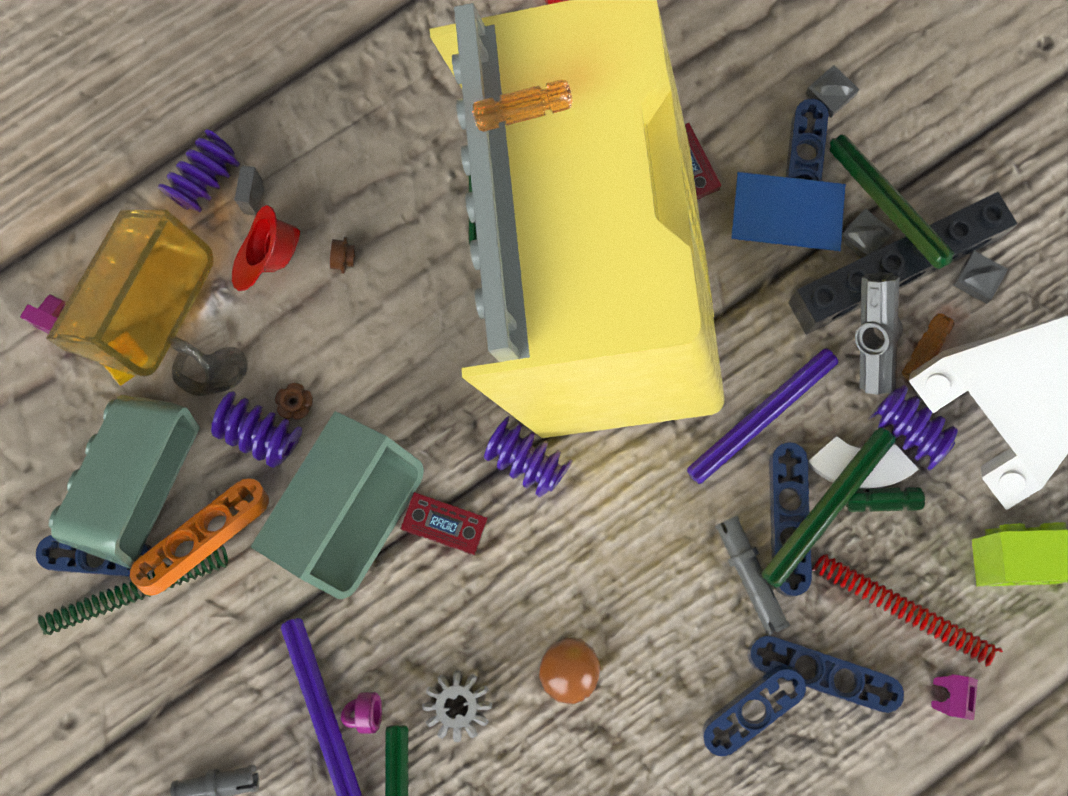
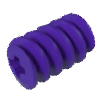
M209 129L205 130L208 140L198 138L195 142L199 152L192 149L186 152V157L190 164L184 161H178L176 164L181 175L173 172L167 174L166 177L172 187L165 184L158 185V188L169 199L185 210L192 209L201 212L202 208L197 201L198 197L210 201L212 197L206 188L208 186L218 190L221 188L216 176L220 175L228 179L231 176L225 165L227 163L235 167L240 165L233 149Z
M903 385L890 393L874 410L868 420L878 414L881 415L878 428L893 425L894 428L891 434L894 435L895 439L902 435L906 436L902 446L904 450L914 445L918 446L914 459L918 461L927 455L931 457L927 469L930 471L953 448L956 443L954 440L958 429L951 426L942 431L945 418L938 416L930 420L932 411L928 406L917 411L921 399L916 395L904 400L908 388Z
M232 391L226 394L214 414L211 426L212 436L217 439L225 438V442L232 447L238 445L239 450L245 454L252 452L253 458L258 461L266 458V465L271 468L282 464L298 444L302 435V428L298 426L289 434L287 432L289 420L284 419L276 427L274 426L276 418L274 412H270L264 419H261L262 406L256 405L248 412L249 400L244 397L235 405L236 393Z
M508 416L501 422L488 441L484 459L489 462L499 456L497 462L499 470H504L512 464L509 476L514 480L525 474L522 485L526 489L537 482L535 494L540 498L555 489L570 468L573 460L570 459L562 465L558 464L561 454L559 450L550 456L545 455L548 442L544 441L535 448L532 446L535 433L531 432L522 439L519 437L522 424L519 423L509 430L507 425L510 416Z

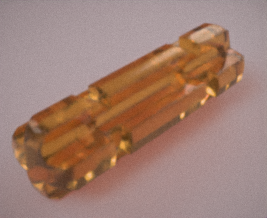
M560 79L546 83V88L542 90L537 85L499 95V101L494 102L492 97L476 101L473 104L472 112L479 131L485 132L500 128L499 123L503 121L506 125H511L545 116V110L550 109L552 113L568 110L572 107V92L568 82Z
M938 313L933 317L927 332L923 334L911 355L910 362H907L902 371L904 378L909 380L911 372L938 355L946 341L945 337L950 334L955 325L952 318L942 313Z

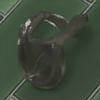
M177 336L171 338L170 342L173 349L179 352L173 362L172 377L176 385L184 391L197 396L221 393L236 387L245 378L248 370V360L245 353L240 349L224 347L206 355L191 345L190 342L184 341ZM188 355L193 357L203 367L206 375L204 382L194 381L181 373Z

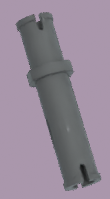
M738 515L715 525L730 555L727 561L730 567L735 566L765 629L766 636L773 634L774 631L779 632L790 626L770 584L762 577L763 569L756 557L759 554L757 547L752 548Z

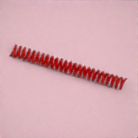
M828 554L822 555L812 568L813 572L816 571L820 563L825 559L823 567L819 572V577H821L832 562L830 571L826 576V580H830L832 574L839 566L833 584H837L840 576L846 570L845 577L840 584L841 588L845 587L848 579L854 573L852 582L847 589L848 592L852 591L855 583L861 577L859 586L854 593L855 596L859 595L862 587L868 581L867 588L862 595V600L867 598L869 591L875 585V590L869 599V604L874 602L878 592L883 588L882 594L876 603L877 608L881 606L885 596L890 592L889 599L883 607L884 611L889 609L892 600L897 596L896 603L890 612L891 615L896 613L900 603L904 600V605L898 614V619H902L907 607L912 604L911 610L905 618V623L910 622L914 611L919 608L918 614L912 622L913 627L918 625L922 614L926 612V617L919 627L920 631L925 629L929 618L933 616V621L926 631L927 635L933 632L936 623L941 620L939 627L934 633V639L939 638L943 627L948 624V628L941 638L942 643L947 641L951 630L955 627V632L948 642L949 647L955 644L958 634L962 631V637L955 647L956 651L963 647L966 637L970 635V640L963 649L964 655L969 653L973 641L977 639V644L970 653L971 659L977 656L981 645L985 643V647L980 652L977 660L978 663L982 662L987 655L988 649L992 647V651L985 660L986 667L991 665L997 651L1003 652L1002 648H995L994 644H988L987 640H981L979 636H973L972 632L966 633L965 628L959 629L957 624L952 625L950 620L944 621L943 616L937 617L935 612L930 613L928 608L922 609L921 604L915 605L913 600L908 601L907 597L901 598L899 593L893 594L892 589L886 590L885 585L879 586L878 581L872 582L871 578H865L863 573L857 575L856 569L850 571L849 566L843 567L842 562L836 563L835 558L829 559Z

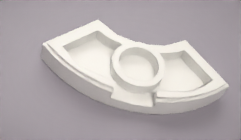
M836 436L808 460V466L821 477L834 483L861 448L850 446ZM894 443L859 489L888 487L906 479L919 469Z

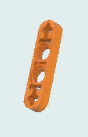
M250 478L242 479L156 544L132 565L130 569L132 583L142 593L150 596L157 595L170 587L267 509L269 496L261 483ZM250 494L254 499L248 503L244 498ZM233 506L238 513L233 515L229 510L230 507ZM217 516H226V522L222 528L216 531H208V525L212 519ZM186 541L194 542L192 550L187 555L182 557L175 556V551L181 543ZM166 557L172 563V565H170L169 567L163 561V559H165ZM153 569L156 576L149 580L146 574Z

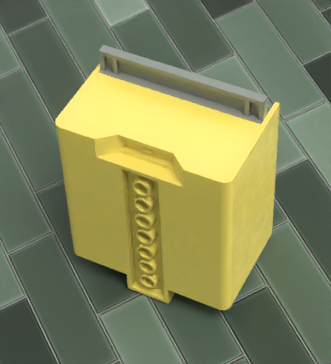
M568 0L485 18L480 17L473 3L454 7L456 23L429 29L430 38L463 92V99L456 102L458 120L463 130L466 129L468 145L461 147V159L466 175H471L472 192L466 193L465 200L468 217L471 223H476L477 240H471L470 252L475 270H480L482 288L475 290V302L480 319H485L488 351L500 361L461 368L462 378L541 438L713 415L719 412L724 405L725 398L713 319L714 310L705 245L701 232L690 146L657 0Z

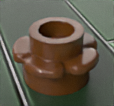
M344 236L343 240L332 239L330 269L341 270V274H345L346 267H354L355 245L348 244V237Z
M290 383L287 385V388H281L275 396V403L278 405L277 413L287 420L303 419L308 415L313 405L311 392L305 390L304 386L299 383ZM293 398L297 399L295 405L290 404V400Z

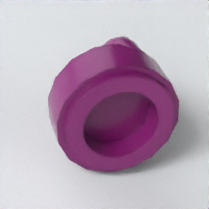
M360 692L357 699L351 700L343 708L340 717L343 725L349 728H356L360 734L376 733L382 721V702L380 696L376 692ZM353 711H355V717H351Z

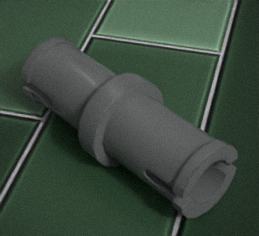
M255 765L221 772L219 769L209 770L206 776L173 781L170 787V795L233 796L248 792H258L259 774L258 772L252 774L257 770Z

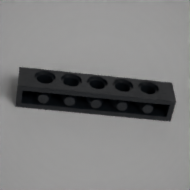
M996 192L930 224V227L953 250V260L950 263L952 264L970 255L973 251H978L1002 239L1018 223L1000 193ZM906 236L797 289L788 304L807 335L861 308L862 276L865 274L878 272L893 273V275L899 277V289L939 269L935 268Z

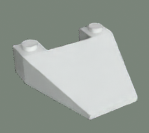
M1068 314L944 350L910 373L909 382L933 413L966 391H969L1011 448L981 466L982 479L1006 510L1042 489L1068 454Z

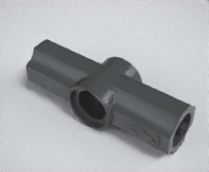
M878 272L865 274L862 276L861 326L856 331L855 342L860 350V389L869 394L892 393L896 389L897 343L902 336L903 326L898 317L899 277L893 275V273ZM874 328L882 331L885 340L876 336Z

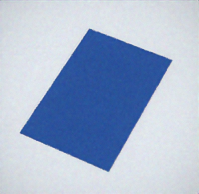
M737 172L731 239L841 251L846 184Z

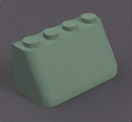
M120 395L116 400L112 399L107 404L103 414L104 421L98 433L89 439L85 450L86 457L80 469L75 470L70 476L67 484L68 492L61 506L59 505L53 510L49 519V528H51L52 537L58 542L131 569L156 522L200 426L188 408L161 400Z
M335 411L255 538L251 548L301 580L337 599H345L351 596L359 587L410 502L413 493L419 487L424 474L423 464L386 435Z

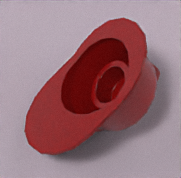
M269 205L261 207L257 212L251 229L234 260L231 281L233 287L238 291H245L253 286L262 272H274L285 268L294 255L300 237V230L294 225L277 219L274 209Z

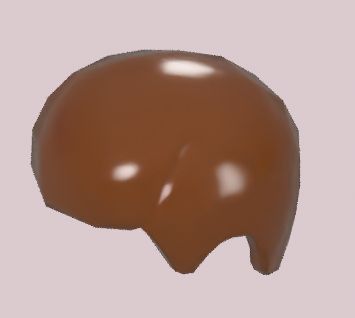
M565 637L551 644L541 659L539 679L545 693L559 703L576 704L584 701L585 698L591 696L597 686L601 671L600 661L594 648L582 639Z

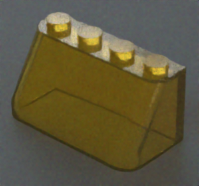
M167 209L120 210L46 339L64 351L135 376L152 375L159 368L212 270L214 257L211 248Z

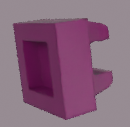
M51 294L45 298L38 309L27 304L20 315V318L33 327L68 343L75 331L66 324L72 307Z
M954 674L934 678L933 684L946 687L948 692H950V698L944 702L931 701V707L951 717L974 720L978 679Z

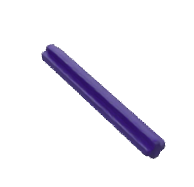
M827 348L821 350L687 468L689 476L696 483L702 484L838 364V358Z
M301 618L288 620L281 624L280 628L336 795L362 796L303 620Z

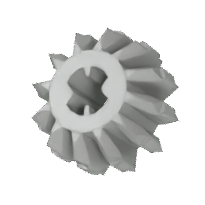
M454 671L453 686L450 685L445 675H440L438 682L443 691L441 692L431 686L427 688L426 693L436 698L437 701L436 703H424L422 709L425 711L436 710L437 715L429 718L426 724L428 727H431L439 721L443 723V726L438 731L437 736L443 739L447 735L449 728H454L453 740L454 742H460L462 739V727H465L471 738L477 736V730L472 724V720L482 726L488 724L489 720L477 712L478 710L492 709V702H478V697L485 695L489 690L487 686H482L475 692L471 689L477 680L476 675L471 674L464 686L461 685V671ZM462 695L467 700L463 705H468L467 714L459 713L456 717H453L448 712V710L452 709V707H447L448 699L455 700Z

